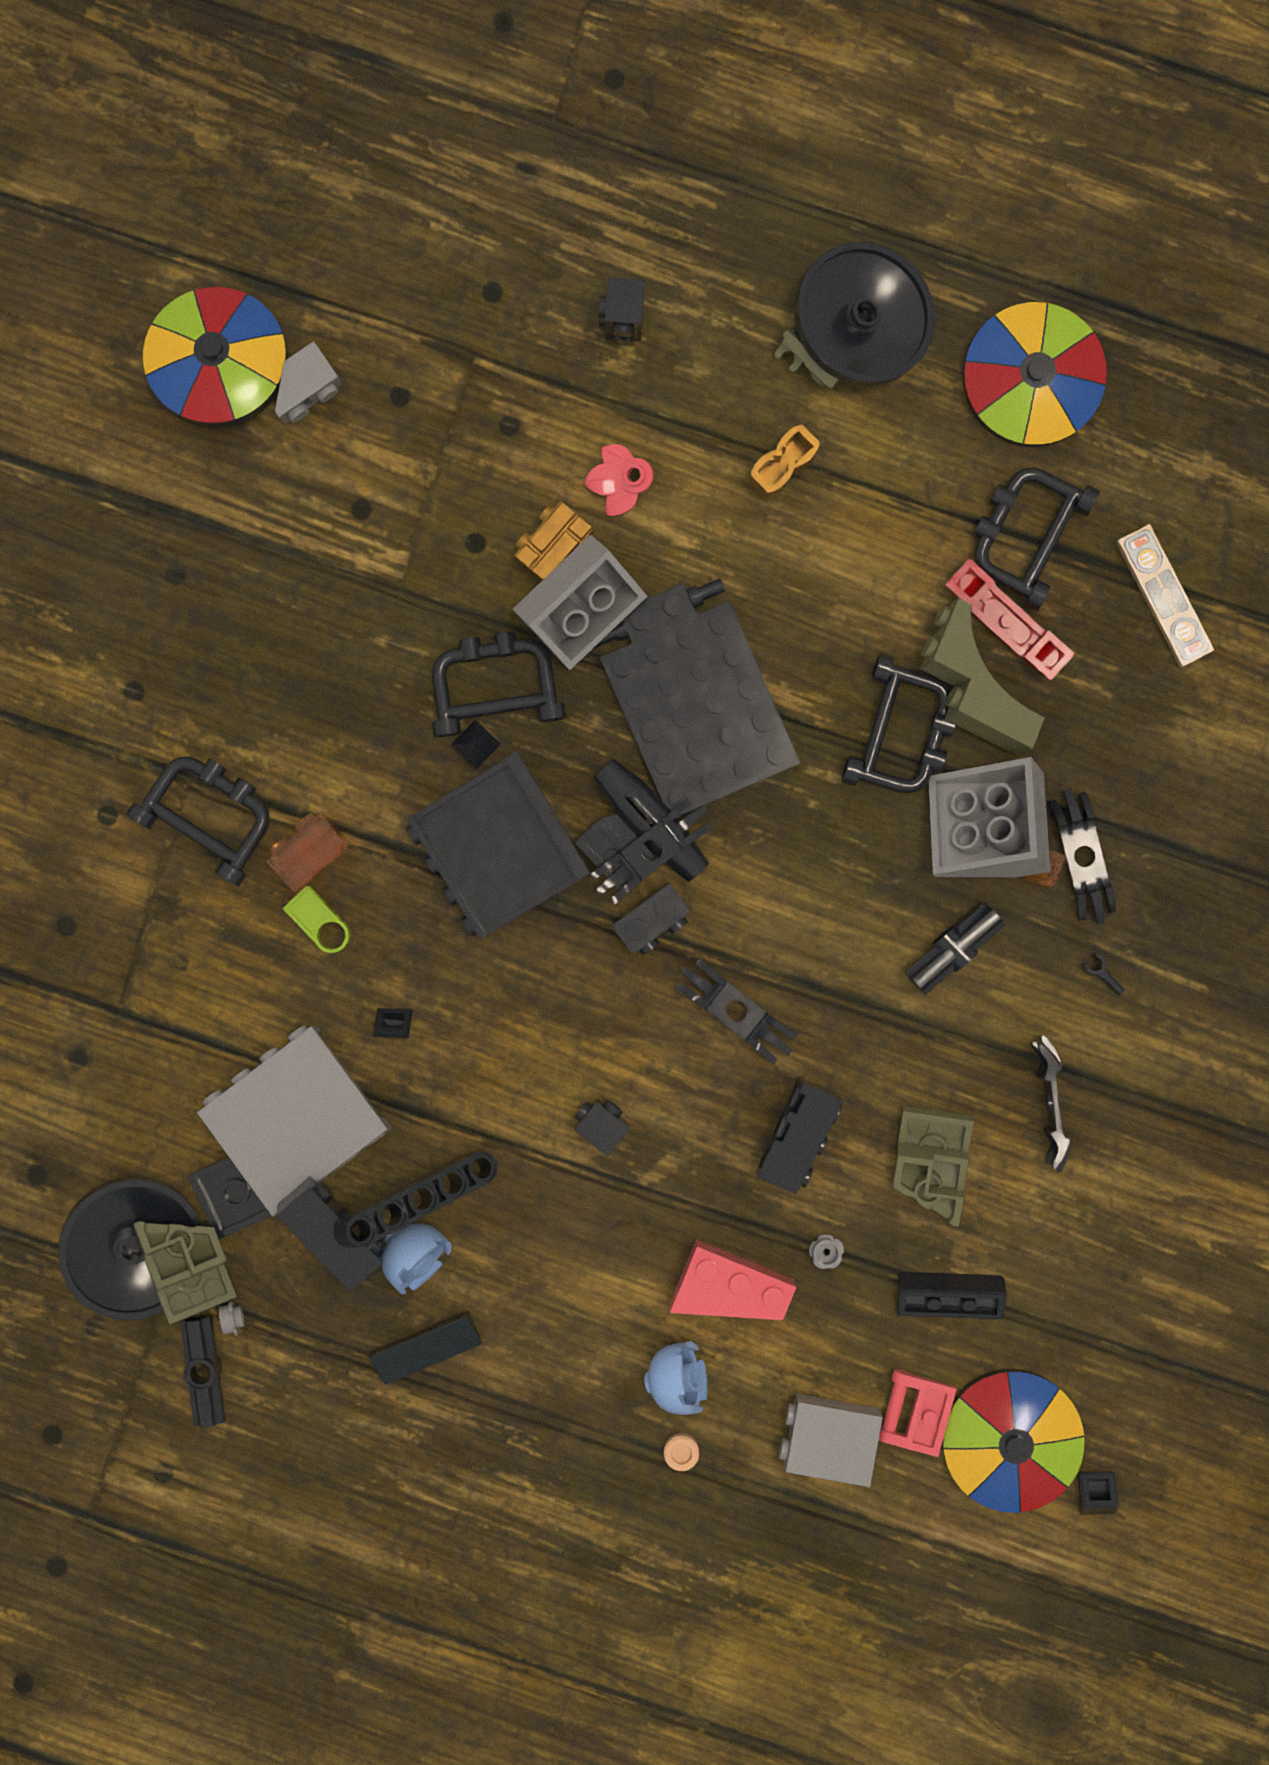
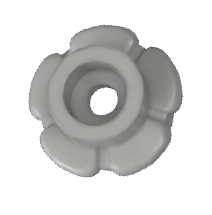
M820 1235L817 1241L811 1243L809 1254L813 1257V1263L818 1268H835L842 1261V1254L844 1253L843 1244L840 1240L833 1239L832 1235ZM824 1249H829L830 1253L825 1255L823 1251Z
M229 1301V1305L219 1306L221 1329L224 1335L234 1333L237 1336L239 1328L245 1327L242 1306L235 1307L234 1302Z

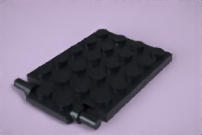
M720 578L698 588L694 585L686 589L684 584L681 583L643 600L595 646L597 648L617 638L619 641L629 638L632 643L600 657V660L661 800L671 811L688 797L693 802L677 817L800 764L730 601L698 615L695 611V608L704 605V600L725 592Z

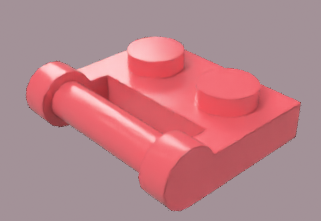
M894 1369L891 1379L894 1385L883 1425L881 1426L879 1441L938 1457L957 1389L951 1384L914 1375L904 1370ZM907 1387L917 1389L906 1432L903 1434L897 1432L896 1427Z

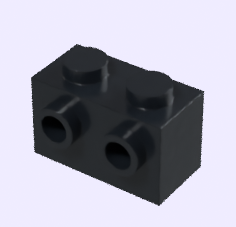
M608 277L607 296H600L598 318H600L599 327H605L606 339H613L612 342L614 344L633 345L634 341H641L645 280Z
M668 883L613 923L612 927L632 954L639 950L644 955L660 943L656 937L668 929L673 934L687 924L688 920L685 916L690 911Z

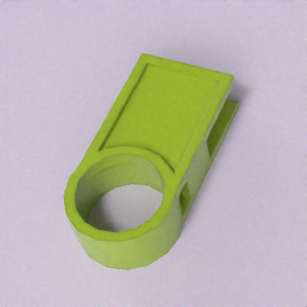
M310 885L300 891L283 908L322 951L327 953L340 952L350 943L351 930L348 924L336 914ZM336 922L343 927L345 939L340 947L329 948L322 943L320 931L326 923Z

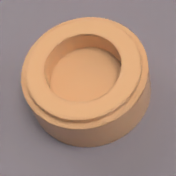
M677 1433L669 1437L664 1446L666 1463L677 1471H687L694 1467L699 1458V1447L696 1440L686 1433Z

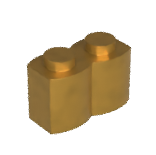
M803 425L793 427L781 438L776 450L766 453L756 462L751 471L749 483L765 500L774 498L785 489L791 475H795L808 467L815 457L820 442Z

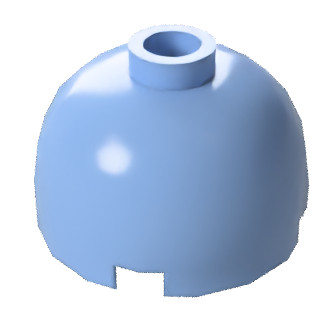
M424 1223L409 1224L386 1236L385 1242L387 1244L382 1251L383 1264L381 1267L383 1274L402 1295L406 1294L405 1288L407 1286L414 1291L429 1280L441 1267L442 1263L436 1260L442 1255L443 1251L449 1255L452 1244L431 1225Z
M692 1341L675 1343L660 1349L653 1357L649 1371L646 1372L644 1377L645 1388L648 1393H651L659 1407L676 1415L702 1412L704 1408L699 1407V1403L702 1400H707L708 1388L705 1363L703 1359L697 1362L693 1351H698L699 1348Z

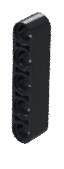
M488 1152L462 1155L342 1216L334 1225V1239L344 1248L369 1246L490 1183L495 1179L498 1172L497 1161ZM474 1161H477L480 1166L478 1177L473 1173ZM445 1175L451 1182L449 1192H446L443 1188ZM415 1191L421 1197V1204L418 1208L415 1207L412 1201ZM385 1206L388 1207L391 1213L388 1224L382 1220L381 1216ZM353 1222H356L360 1228V1235L357 1240H354L350 1233Z

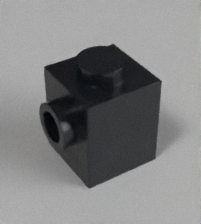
M597 1098L592 1105L586 1101L574 1116L578 1121L574 1130L606 1156L612 1152L629 1131L630 1124L620 1117L623 1111L609 1099H606L603 1103Z

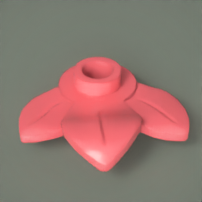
M619 444L607 445L602 447L604 463L590 470L584 480V484L592 492L606 496L605 511L607 516H619L633 509L639 494L650 488L654 480V471L646 460L634 458L627 447ZM634 469L640 471V478L636 482H632L630 479V474Z

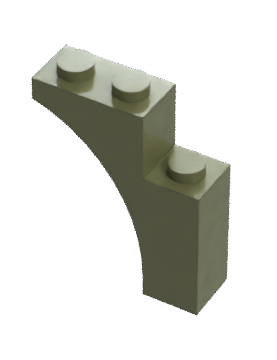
M958 598L948 606H942L934 620V625L937 626L934 636L928 638L922 649L921 655L924 656V660L920 669L954 686L946 700V706L949 708L944 719L1016 756L1033 749L1045 717L1033 712L1012 698L996 682L986 668L973 636L971 604Z

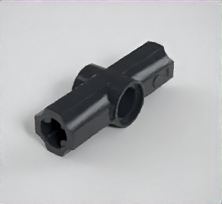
M983 902L957 926H951L936 938L931 944L932 948L904 972L912 983L926 995L952 971L957 972L968 964L978 954V949L1001 930L1005 924L994 909L986 902Z
M212 1315L191 1316L180 1321L186 1364L184 1380L189 1386L194 1426L203 1428L226 1421L220 1378L222 1362L217 1355ZM196 1364L206 1365L210 1369V1377L200 1376L196 1371Z

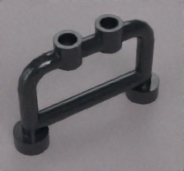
M1034 467L1018 471L1009 480L1006 487L1001 484L998 485L990 501V504L996 506L991 517L982 516L973 534L979 537L974 550V562L995 582L1026 597L1025 605L1038 611L1051 588V585L1038 578L1073 511L1075 510L1087 516L1096 502L1100 490L1088 484L1082 490L1044 470ZM1027 482H1035L1063 496L1064 499L1025 575L1021 579L993 565L988 559V552L1022 486Z
M505 632L494 635L495 643L481 645L480 637L465 638L459 640L460 648L442 653L436 659L432 671L438 721L432 722L433 737L441 738L462 734L460 719L537 708L539 722L566 719L565 704L557 703L552 662L549 652L544 645L534 639H516L515 632ZM519 653H531L536 657L542 693L455 706L450 705L446 670L451 664L475 662L492 657H509Z
M879 653L871 680L883 683L885 687L864 757L861 759L852 755L848 756L842 772L841 782L856 786L858 780L901 793L917 792L927 785L932 776L933 769L941 771L945 763L947 751L940 749L944 735L952 736L956 724L944 719L949 708L946 706V700L951 691L944 681L934 676L894 665V657ZM901 682L931 690L936 693L939 699L937 709L930 724L927 743L921 754L918 773L912 779H903L875 770Z
M179 757L172 760L163 769L142 803L139 805L133 802L126 815L148 829H151L157 818L172 826L223 859L215 872L239 887L247 876L241 870L262 840L270 824L266 805L253 795L257 788L239 777L235 783L223 776L227 769L210 758L206 763L193 757ZM188 770L254 813L256 817L255 824L237 852L160 802L179 772Z

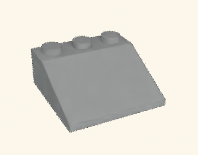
M1032 757L931 776L929 779L932 866L935 877L1016 878L1050 872L1044 772Z

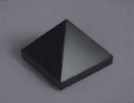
M475 719L451 745L477 770L501 744Z
M377 1008L373 1037L391 1040L409 1038L413 1010Z

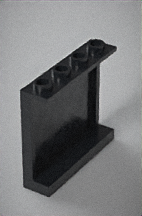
M517 751L416 814L406 817L410 823L406 827L407 832L416 845L423 844L429 854L424 857L428 867L435 876L439 873L447 884V886L442 888L446 897L453 906L459 904L465 914L461 918L463 925L471 936L477 934L479 939L486 937L591 873Z

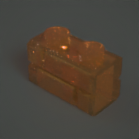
M311 813L308 814L295 826L299 831L289 841L283 837L269 850L272 856L266 861L267 864L294 893L302 891L351 846L349 841L324 814H318L316 817Z

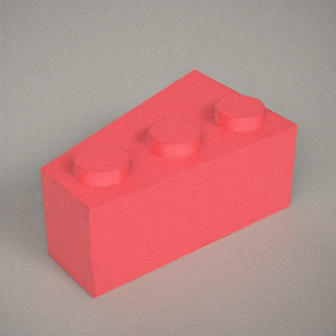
M696 1239L670 1301V1313L783 1320L796 1290V1284L793 1278Z

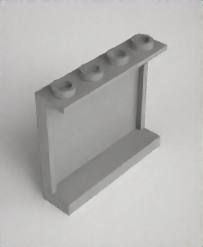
M304 1025L288 1036L290 1043L280 1050L274 1047L266 1052L259 1059L262 1063L253 1071H250L249 1068L241 1071L231 1079L232 1087L224 1093L221 1090H217L209 1095L202 1102L205 1107L197 1112L272 1217L276 1216L277 1204L309 1176L317 1183L323 1182L393 1129L385 1117L379 1116L320 1036V1029L314 1026L307 1029Z

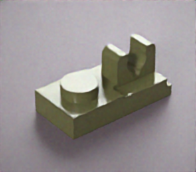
M796 324L783 333L785 338L782 340V344L776 350L774 356L779 359L786 352L792 351L795 355L794 362L789 367L791 372H795L804 364L810 370V376L822 386L827 385L831 389L841 382V380L820 368L809 356L799 338Z

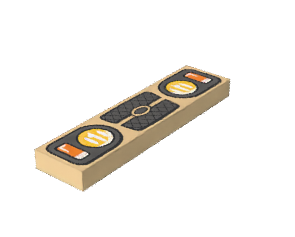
M1148 524L1117 540L1116 544L1179 667H1183L1214 651L1151 525Z

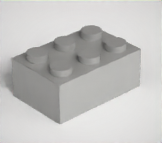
M590 535L525 596L513 610L547 648L571 670L648 596L611 552Z

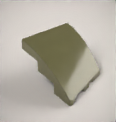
M903 1106L893 1188L906 1196L914 1197L918 1204L928 1210L930 1208L947 1218L951 1225L959 1227L974 1117L973 1115Z
M140 1221L133 1224L168 1326L237 1297L224 1265L227 1260L214 1227L152 1224Z

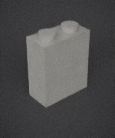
M796 1393L794 1404L788 1403L785 1425H790L788 1439L782 1438L779 1450V1459L784 1460L785 1471L870 1487L883 1418L879 1408Z

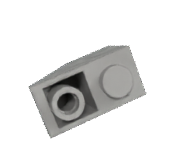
M314 341L284 361L275 408L276 414L284 424L289 421L292 423L300 421L310 412L308 408L318 401L321 403L329 401L338 394L339 390L337 388L343 385Z

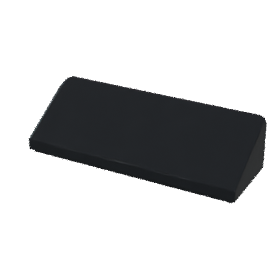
M899 1272L897 1316L1003 1319L1007 1295L1004 1277L1001 1275Z
M467 1311L372 1351L369 1357L386 1385L482 1345L483 1342L470 1311Z

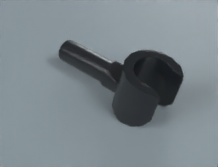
M1092 954L1100 961V969L1093 971L1084 963L1085 972L1093 976L1098 975L1101 980H1104L1120 996L1125 989L1106 969V960L1100 954Z

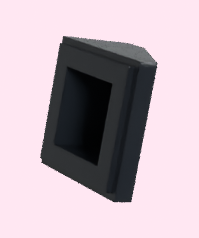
M1114 1472L1079 1473L1080 1515L1116 1513L1119 1503Z

